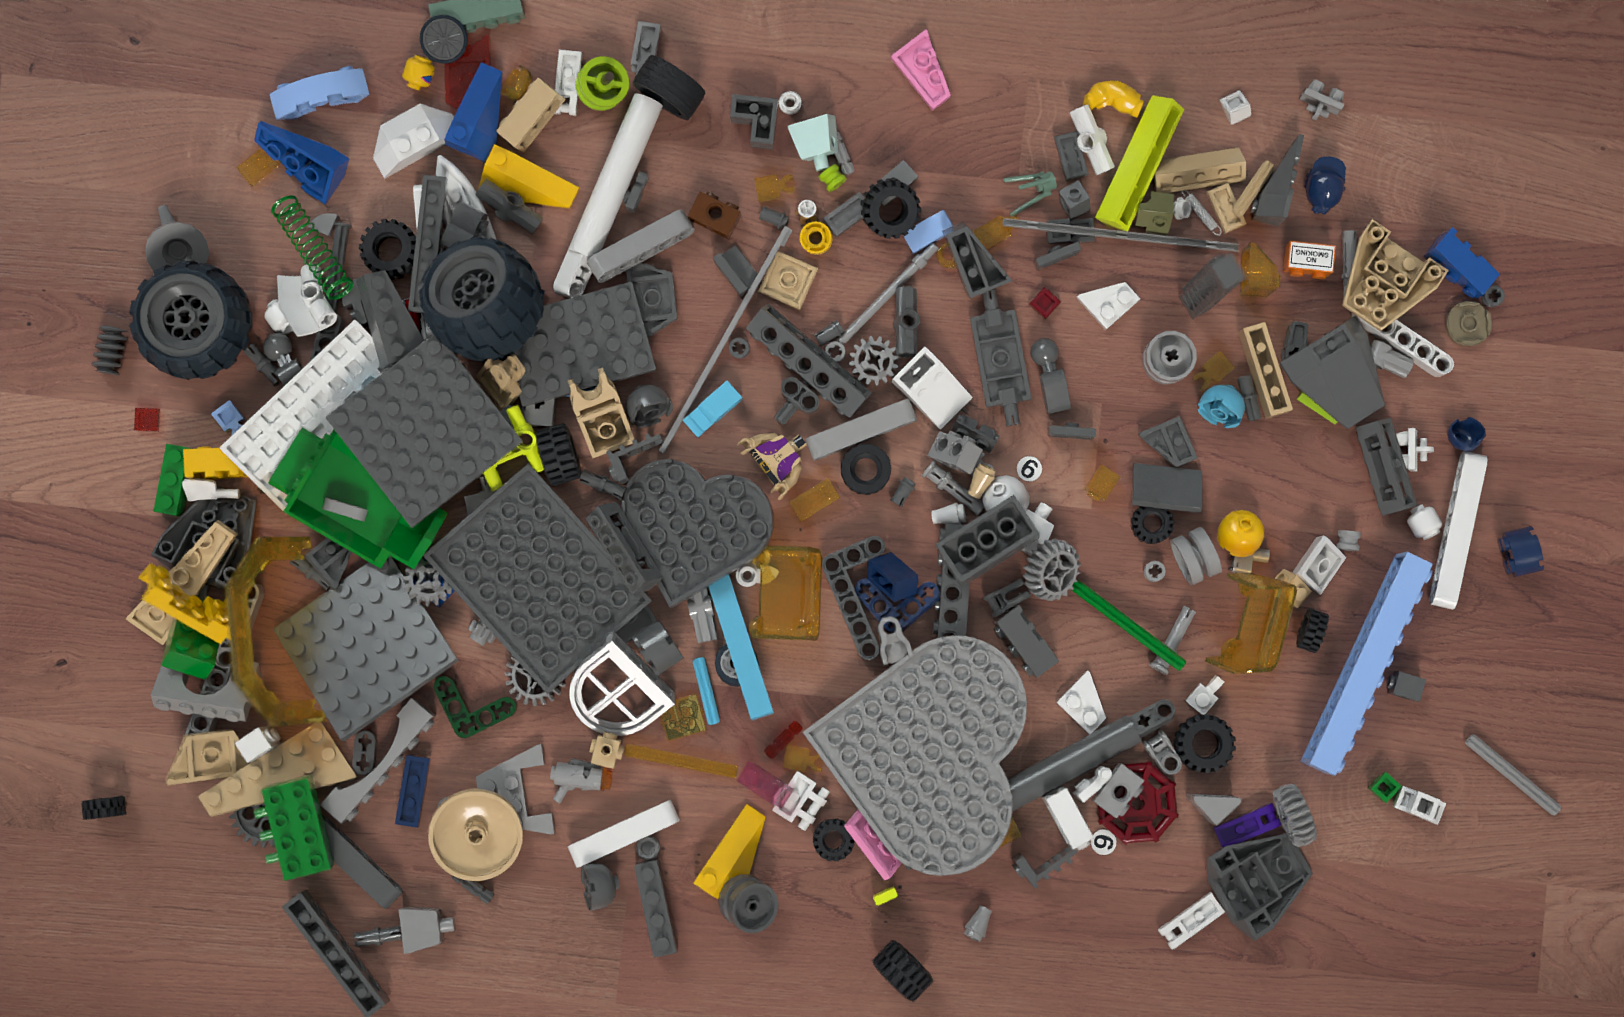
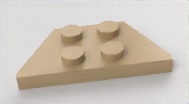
M232 729L187 734L183 737L165 781L167 785L226 778L252 762L247 763L235 744L239 741V738Z

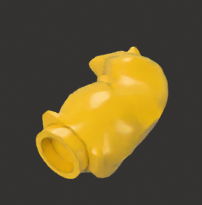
M1103 81L1091 87L1090 91L1084 96L1083 106L1088 104L1091 111L1094 108L1098 110L1106 106H1112L1120 113L1129 114L1137 118L1144 101L1140 99L1141 95L1135 89L1122 82Z

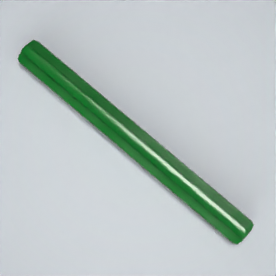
M1077 579L1078 582L1073 583L1072 591L1176 670L1180 671L1186 665L1185 659Z

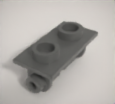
M959 414L951 431L961 435L962 438L965 435L976 441L975 445L983 449L982 451L991 453L1000 435L996 434L997 431L983 424L980 430H977L975 428L978 421L965 414L964 416Z

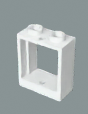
M1060 786L1042 796L1067 845L1072 849L1077 848L1078 850L1089 846V841L1093 839V836L1067 788Z

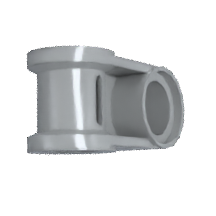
M1159 730L1158 734L1150 740L1141 742L1149 756L1163 773L1176 774L1180 771L1182 767L1181 759L1162 730ZM1169 757L1173 758L1176 763L1175 768L1171 771L1167 770L1164 766L1165 760Z

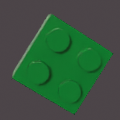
M175 619L169 629L161 666L206 680L215 665L220 643Z

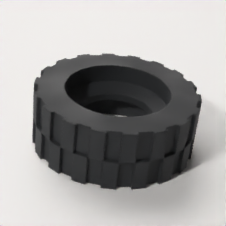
M859 444L851 448L845 454L841 463V476L845 485L851 491L860 495L875 494L882 490L888 483L891 475L890 459L887 457L886 452L876 445ZM863 458H869L877 465L876 476L868 481L859 479L855 474V465Z

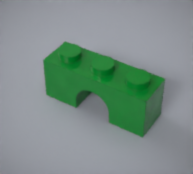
M166 444L153 512L179 517L184 514L187 497L182 485L183 480L186 479L183 449L192 448Z

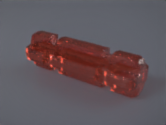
M793 721L788 726L789 728L785 729L773 741L772 745L769 744L764 749L765 754L769 758L773 759L778 754V751L782 750L794 738L795 734L797 735L802 731L803 728L797 721Z

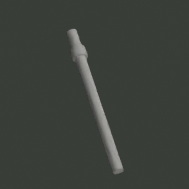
M931 243L920 255L917 254L911 260L912 264L841 334V337H838L837 341L844 345L896 293L898 287H902L918 269L922 270L925 267L926 261L938 250V247Z

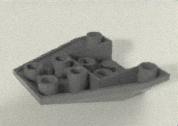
M1356 316L1346 320L1335 327L1334 330L1279 363L1292 384L1346 429H1349L1385 406L1368 335Z
M217 485V489H225ZM240 495V498L197 500L160 536L151 556L172 569L193 548L206 531L219 520L235 531L237 536L205 585L218 590L237 591L248 568L257 502Z

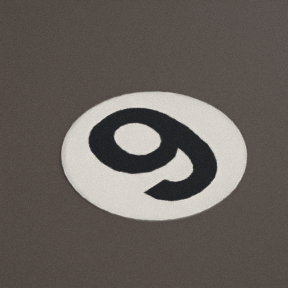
M1027 456L1018 462L1017 473L1021 479L1034 481L1041 475L1042 466L1035 457Z
M1098 830L1094 833L1093 839H1091V846L1096 853L1107 855L1115 849L1116 838L1109 830Z

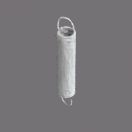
M1192 193L1189 194L1185 200L1190 201L1193 211L1212 231L1218 224Z

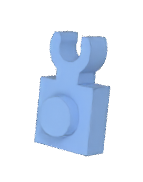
M231 400L211 413L224 432L227 433L232 430V435L243 426L240 423L245 420Z

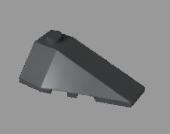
M1299 134L1293 141L1257 197V200L1254 199L1252 201L1250 213H1253V221L1278 227L1287 219L1294 189H1291L1297 176V171L1293 167L1294 165L1297 166L1299 162L1304 135Z

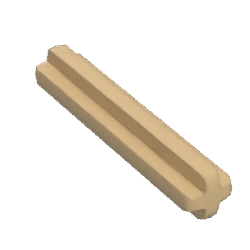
M1267 160L1261 164L1231 210L1233 214L1237 217L1244 215L1275 169L1274 164Z

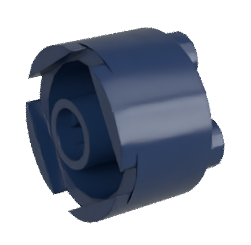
M1532 526L1503 532L1502 537L1497 539L1500 552L1505 551L1507 560L1503 561L1506 574L1512 573L1514 577L1544 570V566H1539V561L1543 560V554L1537 534L1532 535L1530 532L1534 530Z

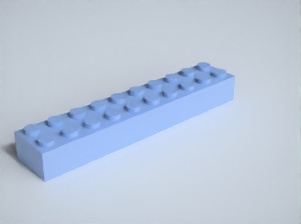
M1409 552L1395 554L1300 762L1329 775L1336 776L1337 772L1340 773L1345 765L1344 756L1354 746L1355 739L1353 737L1355 732L1362 728L1365 721L1363 715L1366 709H1370L1375 697L1372 695L1384 680L1383 671L1393 661L1394 655L1392 652L1394 647L1401 643L1404 636L1401 632L1413 617L1411 610L1414 604L1419 603L1423 595L1421 591L1424 582L1427 583L1431 578L1433 572L1430 570L1433 565L1432 563Z

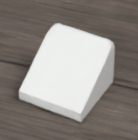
M1240 90L1219 100L1231 124L1251 116V106Z

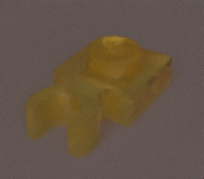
M776 174L754 178L758 202L781 198L780 191L785 193L795 192V187L789 188L785 185L787 181L793 180V175H785L781 180H777Z
M1219 351L1201 366L1205 372L1197 373L1192 380L1194 382L1198 378L1204 379L1205 383L1200 388L1202 391L1209 387L1211 379L1218 383L1235 367Z
M787 744L783 767L805 772L806 766H810L814 771L821 772L822 768L816 767L814 761L822 758L819 754L809 756L810 749Z

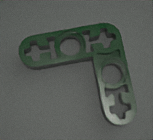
M442 676L436 679L434 683V691L455 734L460 738H469L513 716L517 711V702L511 697H503L470 713L453 678ZM442 680L445 683L450 682L451 686L448 687L449 693L453 694L455 692L456 697L444 700V697L448 695L445 690L440 691L439 689L442 686ZM454 700L461 704V710L457 714H453L449 710V704ZM503 701L511 703L510 713L502 711L498 713L501 718L497 719L496 712L492 709V706L495 705L497 710L503 707ZM483 711H488L492 714V720L489 724H483L480 721L479 717ZM474 716L475 722L480 729L477 730L475 725L468 729V734L460 732L461 723L463 721L465 724L473 722L471 717Z

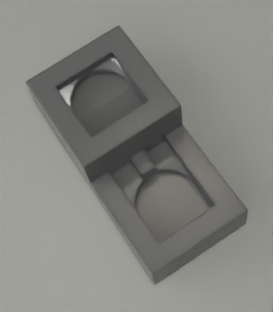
M1068 218L1047 221V223L1095 228L1094 218L1076 220ZM1047 231L1049 244L1096 242L1095 236Z

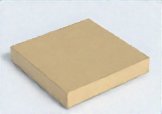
M777 251L758 293L800 311L818 272V268Z

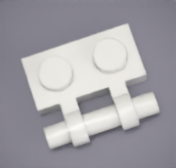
M1104 766L1097 767L1095 769V776L1089 779L1083 778L1074 786L1076 788L1073 792L1075 797L1084 803L1101 789L1102 785L1110 780L1112 776L1111 770Z
M796 771L788 784L789 786L786 787L772 811L791 823L796 815L802 818L798 827L806 831L808 826L814 823L815 815L820 807H824L827 800L825 799L830 791L822 787L818 794L814 793L812 790L816 782ZM810 798L813 802L807 812H805L801 807L806 799Z

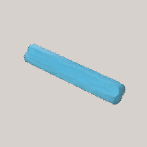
M696 658L693 660V666L707 722L709 725L717 724L720 722L705 658Z

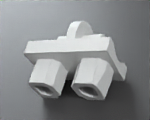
M1408 428V431L1396 433L1399 446H1408V454H1402L1406 469L1412 472L1418 471V453H1420V461H1427V453L1434 452V447H1427V438H1420V447H1418V431L1416 428Z

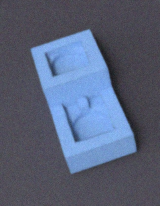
M942 210L915 225L914 230L909 229V234L904 236L912 252L917 253L934 241L943 238L942 231L954 225L945 210Z

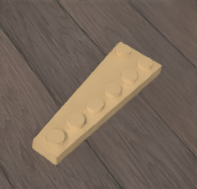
M216 521L195 543L193 548L182 557L179 563L169 571L171 583L179 586L184 593L190 596H198L237 536V533L221 521ZM142 600L127 616L126 620L161 645H165L169 629L175 618Z

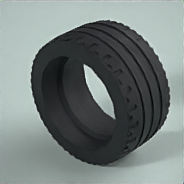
M654 55L648 57L633 81L634 86L643 95L662 104L664 110L684 120H689L706 94L703 87L693 78L668 61Z

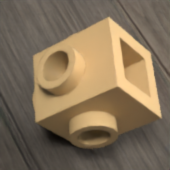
M604 732L603 735H598L597 740L592 739L589 751L593 753L592 764L615 768L617 759H622L624 746H621L622 740L617 739L618 735ZM604 746L610 748V753L604 751Z

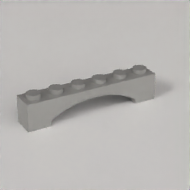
M411 698L396 715L400 719L397 734L390 750L381 763L369 775L354 785L344 789L341 786L335 787L321 803L320 806L340 823L347 820L351 822L359 813L357 808L362 802L366 804L375 793L372 790L377 784L379 786L384 784L390 776L387 774L392 767L397 768L405 759L402 755L406 750L409 749L411 751L420 741L418 736L423 731L425 733L428 732L434 725L433 719L436 715L418 699Z

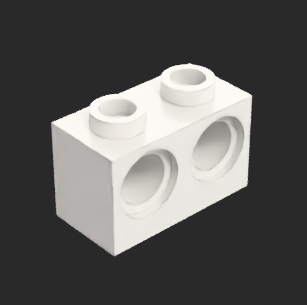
M270 726L258 727L235 744L247 763L281 745L279 742L281 737L276 729H271Z

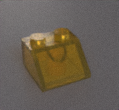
M1250 242L1242 250L1241 269L1246 278L1240 283V296L1268 297L1276 290V287L1280 286V273H1277V266L1256 243Z

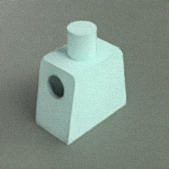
M825 114L789 125L788 129L800 158L806 161L814 160L816 171H823L829 168L827 156L838 152L835 116Z

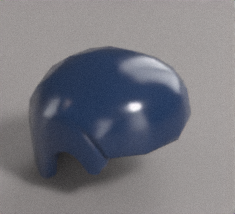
M1468 417L1463 421L1456 419L1447 430L1448 441L1455 449L1473 451L1485 438L1486 430L1481 422L1472 417Z

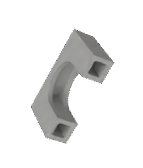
M236 659L227 684L218 692L209 695H199L186 688L189 678L188 674L161 666L151 693L153 705L155 708L163 711L174 710L180 711L183 714L193 713L207 718L218 717L232 722H246L261 677L259 663Z

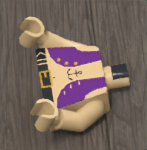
M776 433L758 434L749 439L743 438L736 444L737 446L739 444L745 446V450L741 454L750 453L773 483L774 487L771 493L775 490L779 491L781 495L778 500H781L787 491L797 483L802 470L800 464L802 460L797 452L807 444L799 434L789 442L782 434L778 436Z

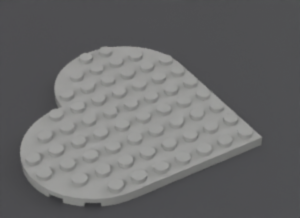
M947 636L928 641L912 651L913 657L909 658L906 655L803 731L806 738L889 852L906 866L922 873L939 876L960 874L979 866L1002 843L1011 821L1012 794L1008 779L999 762L1009 754L1020 738L1027 712L1026 693L1021 677L1011 661L1001 651L976 638Z

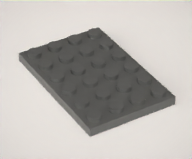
M632 282L544 305L543 316L538 321V329L534 335L523 344V347L516 352L508 354L509 356L512 354L516 355L525 368V374L518 380L522 390L519 396L523 407L569 395L570 386L568 380L573 379L574 383L583 391L597 387L599 383L598 369L603 368L605 375L612 382L657 371Z

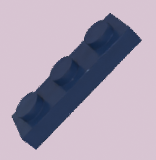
M413 755L406 756L395 824L419 827L431 758Z

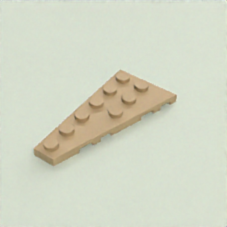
M319 720L205 791L198 798L210 817H214L252 805L263 804L264 799L261 789L266 785L312 774L315 789L347 780H354L357 777Z

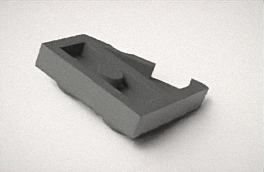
M1180 416L1138 433L1143 441L1175 468L1198 458Z
M326 538L304 557L331 589L334 590L339 584L352 552Z

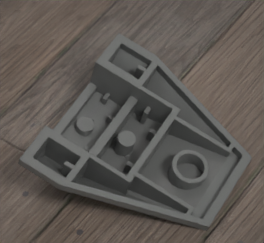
M1286 834L1225 846L1207 858V880L1229 920L1253 941L1259 939L1275 927L1313 874L1299 848L1292 844Z

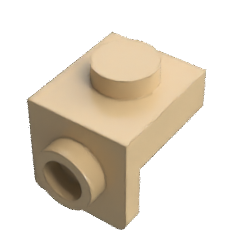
M1283 569L1270 584L1273 590L1279 592L1297 609L1312 592L1296 574L1286 569Z

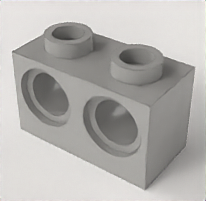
M939 431L927 456L944 466L971 474L983 449L976 446V441L964 435L962 438L961 435L949 431V434Z

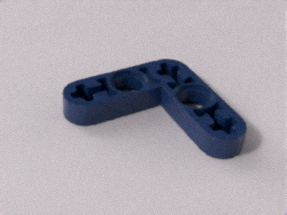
M868 579L859 580L855 586L857 596L879 622L886 617H894L898 620L902 617L899 614L902 611L909 618L907 621L904 618L899 621L902 632L931 608L941 596V590L936 584L925 582L917 588V594L907 597L895 608L883 592ZM863 585H871L869 591L875 596L871 599L866 593L861 594L863 592ZM927 588L931 590L934 588V596L932 598L929 596L924 598L923 601L926 604L923 606L916 597L919 595L920 598H923L927 594L925 591ZM883 600L886 602V609L878 613L875 610V604ZM911 602L918 604V611L915 614L907 613V605ZM886 622L883 627L891 634L894 633L896 628H890L892 622Z

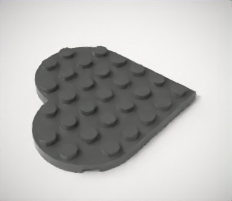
M662 459L640 468L626 485L627 489L622 501V511L663 576L657 585L670 608L677 606L751 562L761 554L771 538L774 527V514L771 503L764 491L746 478L720 475L705 480L700 472L684 462Z

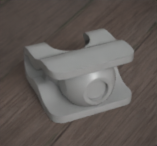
M894 617L883 618L878 624V634L881 641L879 653L882 664L891 665L897 663L906 655L909 658L913 657L909 641L903 636L899 621ZM886 622H892L896 628L894 633L886 634L884 632L883 626Z

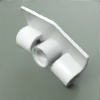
M304 265L301 268V276L277 275L279 308L296 336L313 334L335 323L337 315L323 295L322 286L318 284V279H315L308 265ZM320 266L316 269V271H321ZM315 273V275L319 278V275L321 273Z

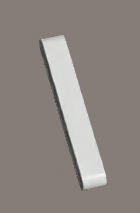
M1462 451L1460 455L1429 597L1431 605L1452 610L1457 605L1488 458L1485 455Z

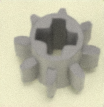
M473 620L468 627V630L472 632L469 637L482 646L486 642L492 643L496 638L481 620L479 622Z

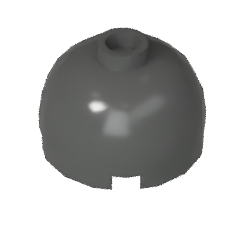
M643 384L637 386L628 397L626 411L632 425L635 423L638 428H644L661 422L659 417H662L664 414L668 417L673 411V404L668 394L662 388Z
M590 863L581 866L582 884L584 883L585 892L583 894L588 910H600L610 905L616 896V889H620L618 876H613L611 869L604 864Z

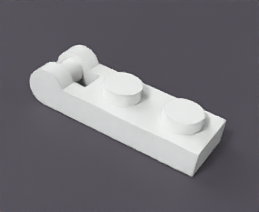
M559 50L555 91L563 97L570 98V103H562L555 114L565 112L569 113V115H577L578 95L575 82L578 72L581 70L582 52Z
M1209 892L1171 921L1162 925L1158 931L1161 936H1165L1169 941L1167 943L1169 947L1174 949L1225 913V911L1213 894ZM1177 926L1182 932L1178 936L1172 931Z

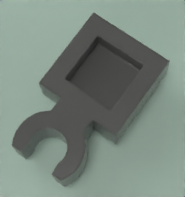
M639 172L632 190L626 192L623 203L626 204L625 208L627 211L636 213L644 194V188L649 180L648 174Z

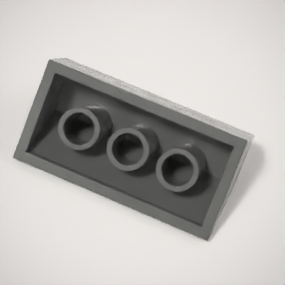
M1012 495L938 542L935 546L948 569L962 588L1038 540L1040 533L1015 495Z

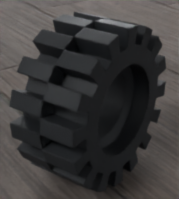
M1140 506L1134 511L1133 518H1131V530L1134 531V536L1138 537L1141 542H1146V544L1160 543L1173 532V514L1168 511L1169 509ZM1154 514L1160 518L1161 527L1158 531L1150 532L1144 527V519L1147 515Z
M1312 608L1306 611L1298 631L1299 634L1297 635V648L1317 653L1320 649V644L1323 643V637L1326 635L1325 631L1328 628L1329 615L1327 613Z
M125 796L81 801L83 820L126 815Z
M837 818L827 819L820 823L814 831V848L820 857L827 859V861L836 862L845 859L846 856L850 855L854 847L855 840L844 827L846 823L843 820ZM837 831L842 835L843 843L839 848L831 849L825 844V836L828 832Z

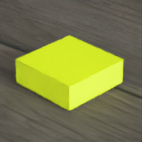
M894 886L874 894L873 898L876 905H880L896 898L898 895Z

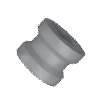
M1338 530L1339 543L1336 544V547L1339 550H1360L1358 539L1361 538V532Z

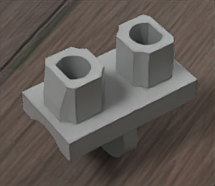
M1314 79L1300 96V100L1309 103L1306 110L1313 112L1311 119L1316 121L1319 115L1327 118L1329 113L1338 115L1344 106V103H1342L1344 92L1333 88L1329 96L1321 94L1325 84Z

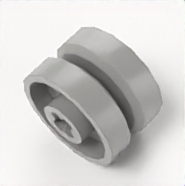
M1165 331L1156 335L1147 344L1142 354V366L1146 375L1154 382L1163 385L1174 384L1184 379L1194 369L1197 360L1196 348L1192 340L1185 334L1177 331ZM1166 355H1170L1172 361L1169 362L1168 360H1166V358L1168 357Z
M1202 527L1189 531L1188 539L1181 535L1170 540L1171 550L1176 563L1191 586L1203 581V572L1209 577L1222 572L1218 554Z

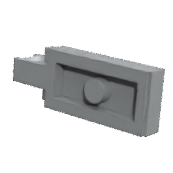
M638 21L631 59V72L636 73V75L650 55L656 56L661 24Z

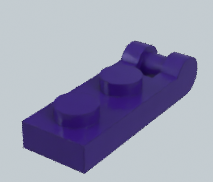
M1273 803L1266 804L1256 810L1213 827L1221 848L1241 843L1281 826L1280 819L1276 818L1274 813L1275 807ZM1266 815L1268 822L1263 824L1260 816Z

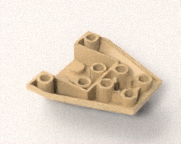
M1372 219L1359 237L1342 306L1377 330L1382 331L1436 290L1449 270L1431 258L1422 262L1388 239L1391 231Z

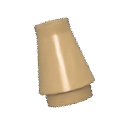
M979 463L978 467L974 469L968 494L980 499L996 478L994 476L996 470Z

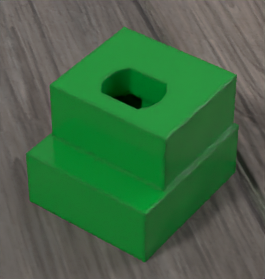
M1383 772L1381 776L1379 775L1371 783L1368 789L1382 802L1387 803L1402 786L1387 772ZM1381 783H1384L1386 785V790L1383 791L1382 789H1380L1379 785Z

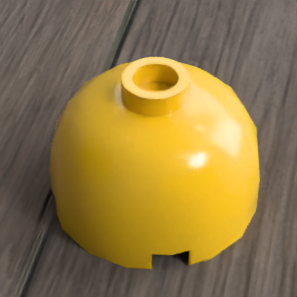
M1236 510L1230 512L1222 519L1217 529L1219 545L1233 556H1251L1259 549L1264 540L1262 521L1250 511Z

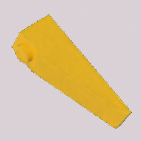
M495 144L484 165L479 184L480 188L484 180L488 179L505 192L512 191L517 193L526 204H542L543 206L568 209L571 208L580 189L574 184Z
M746 804L695 879L694 884L719 900L722 888L732 877L741 874L749 875L766 816Z

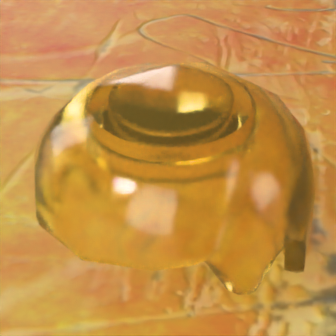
M519 65L521 70L513 69L501 89V94L512 100L522 99L533 81L530 71Z

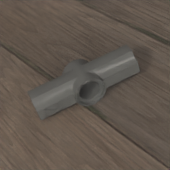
M488 179L484 180L476 192V196L495 209L496 215L501 220L506 222L513 221L530 234L535 232L543 220L542 216L523 204V199L517 193L512 191L505 192Z
M911 286L898 287L896 289V318L893 321V327L896 331V355L902 358L915 357L917 355V326L920 323V317L917 313V289ZM903 318L909 321L910 326L904 323Z

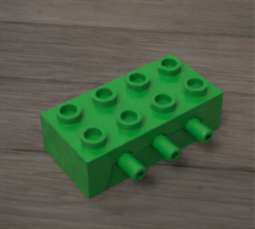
M312 774L266 785L261 789L265 807L255 809L254 815L255 818L268 816L271 830L260 832L261 841L274 839L277 851L265 856L267 864L279 861L284 881L330 870L334 866V861Z

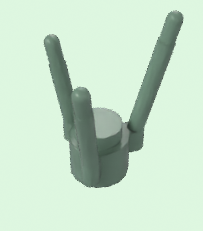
M1051 171L1003 179L1004 182L1034 179L1032 182L1019 185L1018 188L1021 190L1035 186L1037 192L1042 191L1041 194L1011 212V217L1024 211L1042 198L1051 195V190L1057 188L1055 177Z

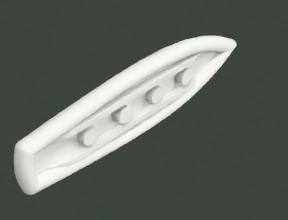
M439 155L437 157L436 176L447 177L443 215L446 226L449 225L459 202H464L487 214L481 199L476 196L474 187L465 175L453 163ZM488 217V226L484 233L480 232L478 237L496 239Z

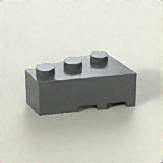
M962 222L942 231L965 293L969 298L1012 281L966 224Z
M1020 605L996 620L994 622L996 627L993 630L1001 640L1005 638L1010 644L1007 647L1010 653L1015 658L1020 657L1024 663L1022 668L1029 677L1033 675L1035 678H1038L1058 663L1059 660L1045 640L1034 629L1035 626L1032 622H1029L1022 613L1023 610Z

